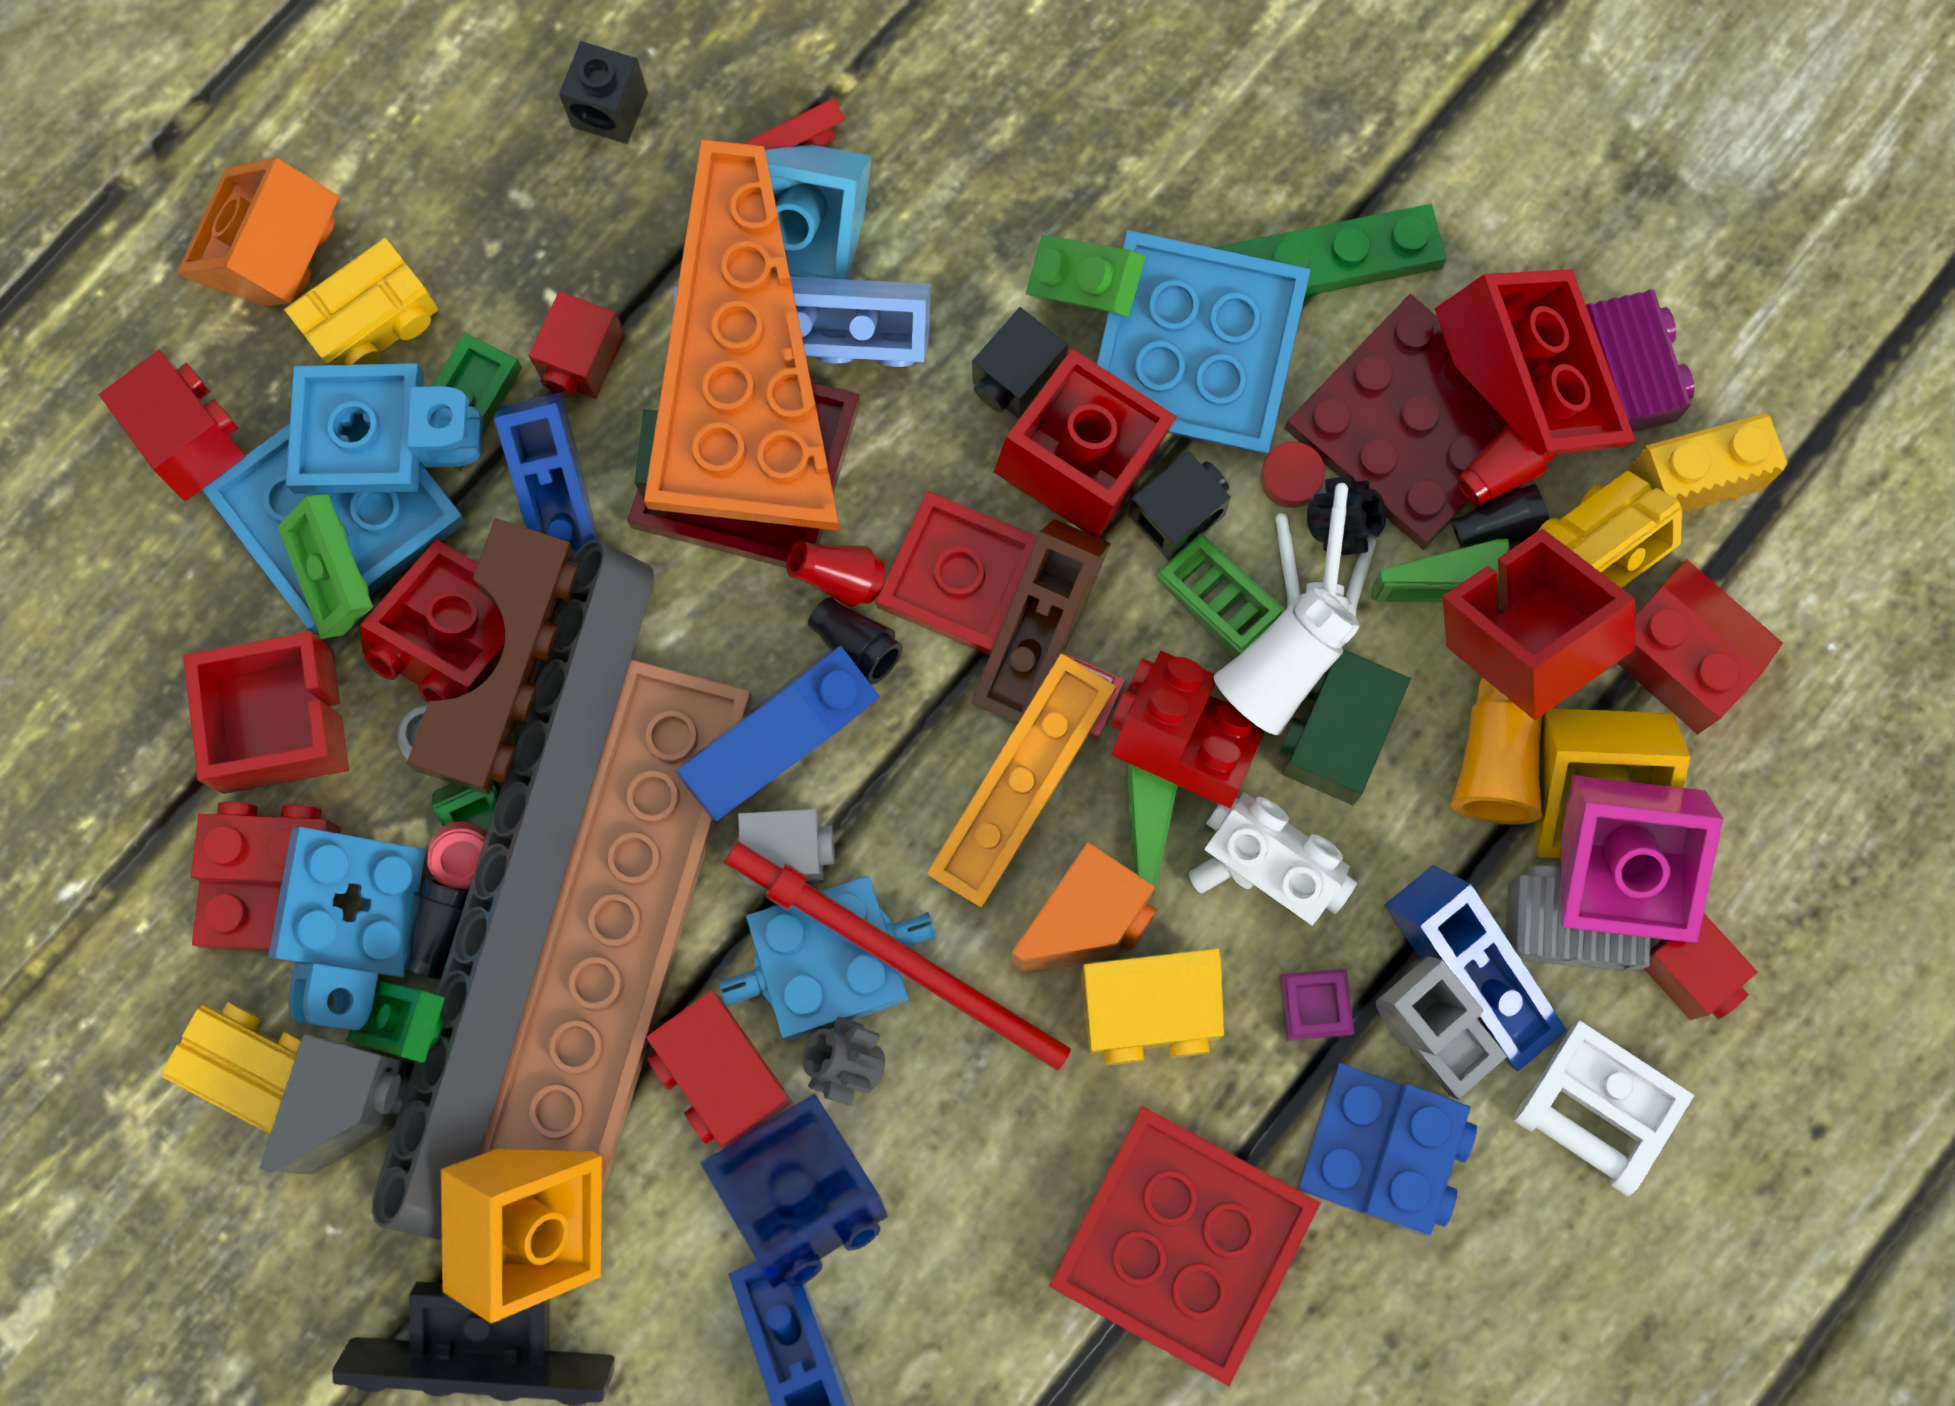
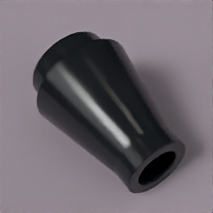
M1533 483L1523 488L1519 486L1490 501L1488 500L1466 515L1452 520V526L1460 549L1496 539H1508L1509 546H1514L1536 533L1544 522L1550 520L1542 495L1536 484Z
M828 597L820 602L809 617L808 626L821 637L830 650L842 646L870 684H876L885 678L894 668L902 654L903 646L895 639V631L841 605L832 597Z
M425 878L421 892H414L408 955L404 969L425 977L441 979L469 889H452L442 885L436 879Z

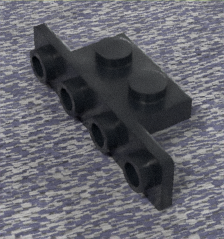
M416 1281L409 1294L410 1341L352 1338L348 1341L332 1369V1380L335 1385L355 1386L362 1391L368 1392L389 1388L418 1390L431 1396H447L453 1393L489 1395L493 1399L500 1401H513L520 1398L557 1400L564 1405L578 1406L589 1402L600 1403L604 1400L614 1373V1356L549 1351L550 1299L496 1322L489 1323L444 1294L442 1283Z

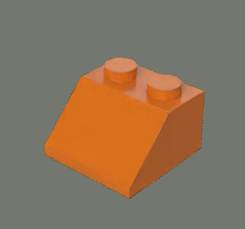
M277 157L227 167L192 238L177 274L193 282L262 306L291 304L293 300H296L304 292L309 283L311 270L307 267L316 247L321 246L328 239L334 228L335 217L332 215V212L340 196Z
M1087 842L1013 950L1012 967L1021 974L1112 958L1121 944L1132 951L1157 911L1148 904L1155 887Z

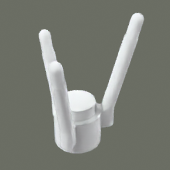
M1339 483L1335 487L1323 582L1307 583L1306 592L1313 586L1318 589H1324L1338 599L1356 618L1357 604L1370 567L1376 540L1374 538H1367L1368 552L1360 553L1357 558L1344 597V586L1337 584L1346 517L1348 487L1345 483ZM1279 513L1275 521L1287 595V608L1289 605L1295 606L1304 594L1301 595L1288 517L1285 513Z

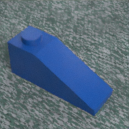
M559 392L502 406L495 415L494 420L525 526L528 529L570 542L575 557L580 548L587 542L598 540V535L577 446L562 393Z
M839 646L815 659L675 770V773L710 818L716 822L833 736L880 698V696L842 646Z
M1432 865L1384 905L1421 960L1427 956L1444 960L1486 1011L1477 1020L1507 1055L1505 1060L1516 1071L1522 1069L1567 1031L1470 883Z
M790 1246L728 1273L771 1405L855 1406Z

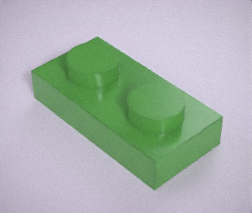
M1042 235L1026 295L1044 301L1129 317L1146 256L1129 249Z
M329 495L305 496L277 528L321 639L343 636L373 608L369 598L368 586L365 579L360 575L347 542L344 525L338 519Z

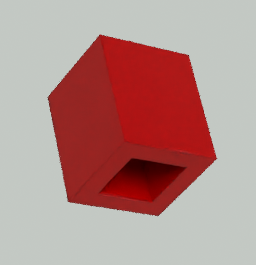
M558 291L531 349L529 358L540 378H542L540 382L546 388L555 393L561 392L562 396L574 398L576 393L579 392L596 399L622 344L625 333L616 312Z
M1705 913L1703 914L1697 943L1661 939L1650 949V966L1644 968L1690 1020L1705 1017L1711 1013L1717 1019H1721L1729 1014L1749 995L1742 986L1758 973Z

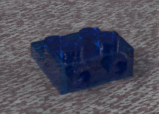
M815 1093L700 1163L773 1289L783 1282H786L789 1287H797L807 1283L822 1269L823 1264L820 1259L842 1245L848 1251H854L866 1246L879 1234L881 1227L878 1223L888 1217L880 1195Z

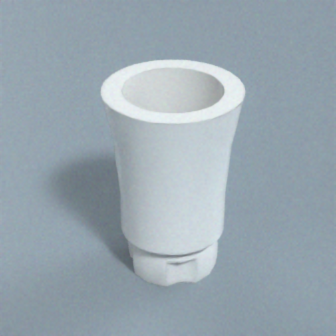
M1313 586L1300 598L1295 606L1289 605L1277 620L1243 653L1215 673L1214 681L1227 700L1246 718L1271 734L1281 735L1305 697L1322 675L1342 655V647L1356 634L1360 628L1359 622L1338 599L1324 589H1318Z

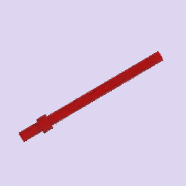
M738 840L723 863L768 890L765 897L786 910L794 906L1058 1071L1067 1060L1071 1051L1070 1047L806 883L808 876L791 865L785 863L781 868Z

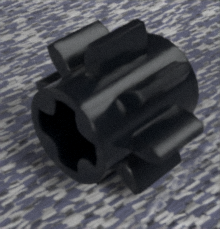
M1352 475L1326 479V493L1314 494L1307 509V523L1310 533L1317 541L1324 542L1323 549L1327 551L1335 487L1339 483H1345L1348 487L1341 556L1368 552L1367 538L1379 537L1386 524V506L1382 496L1375 489H1370V482L1368 480L1355 482Z

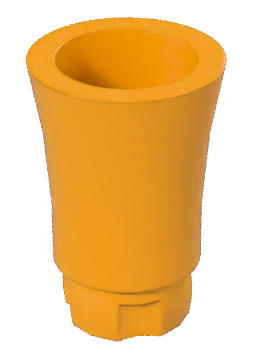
M1481 678L1478 685L1476 705L1471 708L1464 758L1450 808L1461 816L1496 824L1516 825L1536 822L1542 818L1539 777L1543 715L1533 720L1484 678Z

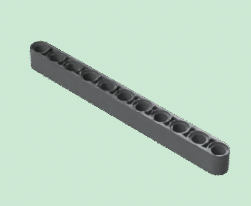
M591 540L583 545L572 561L573 563L580 564L577 582L569 601L563 599L559 601L553 623L559 624L556 642L548 661L541 660L534 681V684L538 685L536 698L527 721L521 722L514 745L516 746L515 758L505 783H502L436 993L438 996L445 997L441 1009L443 1017L442 1030L435 1045L428 1050L425 1063L415 1061L372 1201V1215L375 1223L383 1228L433 1239H442L441 1169L479 1156L654 581L653 569L649 564L598 540Z

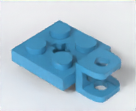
M417 363L294 366L286 487L294 494L418 492L420 462L424 467H458L474 463L480 458L483 417L476 408L469 406V399L462 391L447 386H424L425 372ZM363 415L364 422L370 426V429L361 440L352 442L348 436L341 434L343 427L352 426L355 416Z
M304 827L292 828L268 958L299 962L294 965L289 993V1012L294 1022L357 1031L365 1025L371 1013L378 974L404 977V964L408 955L414 892H419L426 849ZM349 884L357 888V896L363 899L362 911L354 912L352 921L347 922L342 920L343 909L333 906V898L335 894L346 893ZM332 992L334 995V1003L332 1007L329 1009L327 1005V998L329 994Z

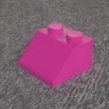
M1573 775L1561 836L1562 927L1697 943L1723 823L1722 815L1706 790Z

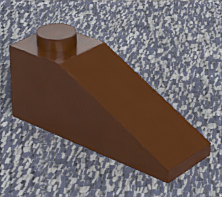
M1053 519L1040 531L972 699V704L1012 722L1019 723L1061 653L1064 654L1111 545L1110 542L1056 519Z

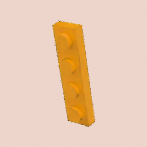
M1060 654L928 870V876L980 908H984L1117 689L1114 684L1064 654Z

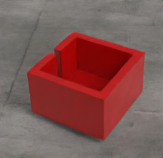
M1543 528L1498 558L1500 610L1503 613L1499 615L1497 574L1488 565L1442 596L1446 647L1533 720L1538 719L1635 650V598Z
M312 631L183 655L198 781L222 794L349 771L342 716L329 707L340 704L334 651Z

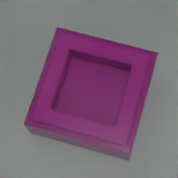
M1347 969L1289 973L1279 976L1286 1041L1354 1035Z

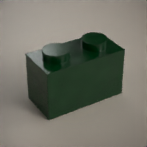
M1343 649L1342 655L1322 675L1306 696L1314 700L1306 721L1303 722L1294 718L1279 751L1280 754L1290 757L1283 776L1353 806L1364 792L1411 678Z

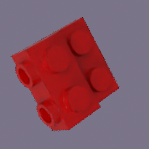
M438 539L428 547L360 624L362 652L365 654L366 663L375 673L388 680H395L401 674L419 685L418 691L427 703L429 701L447 700L465 695L479 687L489 678L498 665L503 653L505 626L501 611L479 590L473 579L478 562Z
M1160 650L1154 663L1144 658L1141 659L1128 690L1124 691L1109 726L1119 730L1120 733L1111 756L1231 809L1265 730L1251 722L1230 702H1224L1211 696L1216 684L1213 673L1202 669L1198 663L1191 659L1175 657Z
M238 802L218 803L217 814L198 813L191 878L199 881L192 946L207 949L269 952L292 828L304 827L341 834V827L327 819H321V809L302 805L282 806L281 817L257 816L258 806Z

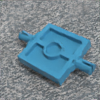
M870 876L820 891L906 946L937 938L929 912L892 925L891 920L879 907ZM777 905L746 915L756 948L755 970L725 980H718L726 1007L763 994L774 1008L780 1032L785 1042L813 1034L819 1029L834 1027L837 1017L853 1021L910 1002L901 973L794 906L786 910Z

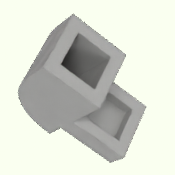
M1425 957L1376 1000L1377 1010L1393 1035L1401 1044L1411 1048L1450 1097L1460 1100L1507 1057L1477 1020L1486 1011L1442 959Z

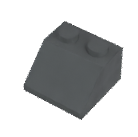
M303 1034L259 1169L278 1173L314 1174L392 1130L395 1127L414 1064Z

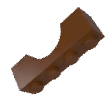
M494 518L473 579L479 590L502 613L505 626L503 653L493 673L473 691L453 699L428 702L407 764L413 770L488 795L491 793L494 781L505 783L516 754V746L508 744L516 719L523 722L527 721L538 690V685L529 683L537 659L548 661L556 642L559 624L552 623L551 619L558 599L569 601L579 575L580 564L572 562L574 554L570 542Z

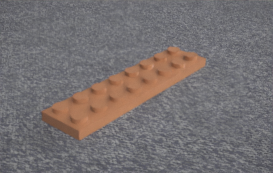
M630 660L480 1155L495 1149L594 1151L602 1156V1194H604L649 1044L646 1036L653 1031L715 824L675 773V770L748 713L753 698L750 691Z

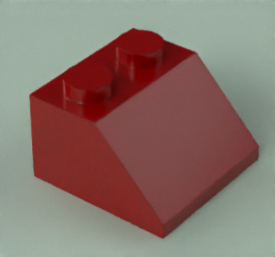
M1071 349L1006 436L993 472L1084 532L1099 538L1129 496L1177 416L1074 349Z
M1686 559L1635 613V650L1617 662V664L1698 735L1720 720L1759 678L1783 642Z

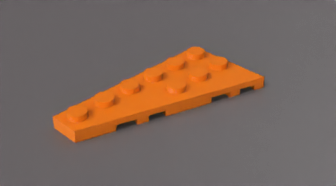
M701 139L644 502L648 509L840 531L764 146Z

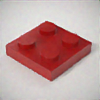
M926 491L879 593L876 606L880 610L990 656L1038 536Z

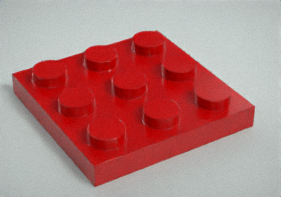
M1142 1106L1061 1260L1049 1287L1230 1387L1321 1203Z

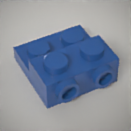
M1338 1063L1335 1066L1296 1190L1414 1233L1431 1236L1435 1224L1446 1227L1454 1210L1457 1189L1448 1186L1447 1183L1454 1160L1465 1163L1474 1145L1477 1125L1467 1121L1471 1106L1409 1084L1401 1085Z

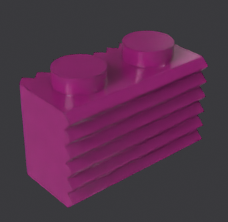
M1652 289L1643 293L1637 292L1631 296L1624 295L1620 298L1614 297L1608 301L1601 300L1595 304H1587V310L1632 432L1677 422L1691 406L1690 400L1694 397V381L1686 364L1678 365L1672 343L1676 339V325L1668 307L1660 308L1655 290Z

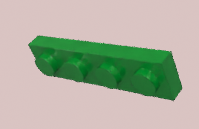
M1432 204L1210 247L1311 269L1305 296L1439 270L1443 268L1447 260Z

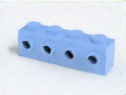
M790 277L806 356H815L818 361L825 363H847L853 359L877 360L881 365L904 367L913 365L914 362H924L929 345L931 284ZM679 281L674 286V308Z

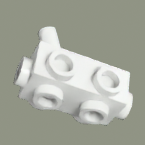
M1244 791L1239 798H1236L1231 809L1219 804L1209 817L1206 824L1214 829L1215 832L1204 850L1214 857L1189 871V878L1193 886L1201 894L1233 877L1235 882L1243 888L1251 889L1255 885L1312 926L1325 909L1336 914L1352 894L1357 882L1347 876L1350 866L1342 861L1343 855L1336 846L1319 835L1312 834L1310 837L1306 836L1288 823V815L1277 804L1264 797L1254 799Z

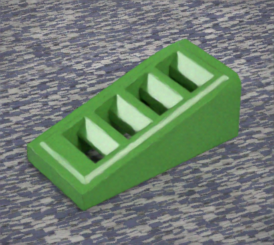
M1202 533L1196 536L1155 574L1157 580L1234 659L1258 639L1286 610ZM1208 561L1213 567L1189 588L1184 581L1202 564ZM1225 579L1229 585L1207 605L1202 599ZM1244 598L1248 602L1229 621L1226 622L1221 618L1240 599ZM1260 616L1262 617V618H1261L1255 625H1253L1243 636L1240 635V634H1241L1242 632H1244L1251 624H1253Z
M1496 539L1381 569L1372 586V599L1383 602H1443V595L1487 565L1497 574L1499 599L1498 558L1509 551L1508 539Z
M1128 763L1126 775L1133 872L1156 889L1178 785Z

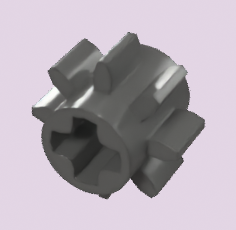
M837 1017L834 1031L829 1029H819L809 1038L803 1053L804 1070L807 1075L812 1077L808 1085L809 1088L823 1092L826 1099L846 1105H851L855 1091L870 1093L880 1082L885 1069L883 1050L876 1045L880 1037L879 1033L864 1029L863 1024L843 1017Z

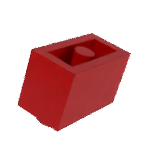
M159 349L98 395L151 468L186 502L246 456L230 436L239 429L237 424L215 398L207 404L202 399L211 392L204 381L187 362L177 369Z
M712 990L646 1036L656 1051L647 1057L650 1066L668 1090H671L676 1085H679L692 1104V1107L687 1109L684 1114L692 1128L706 1145L716 1139L721 1147L729 1149L793 1103L723 1000Z

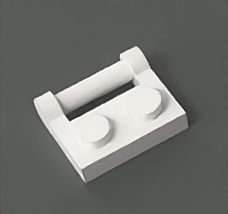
M1579 1020L1570 1027L1533 1089L1518 1107L1513 1121L1529 1132L1537 1128L1611 1177L1610 1185L1629 1197L1636 1191L1647 1175L1694 1095ZM1559 1092H1563L1636 1140L1630 1152L1626 1156L1552 1108L1551 1105Z

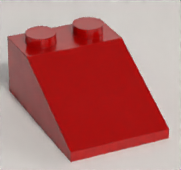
M1573 269L1483 274L1435 308L1454 366L1538 456L1626 447L1636 442Z

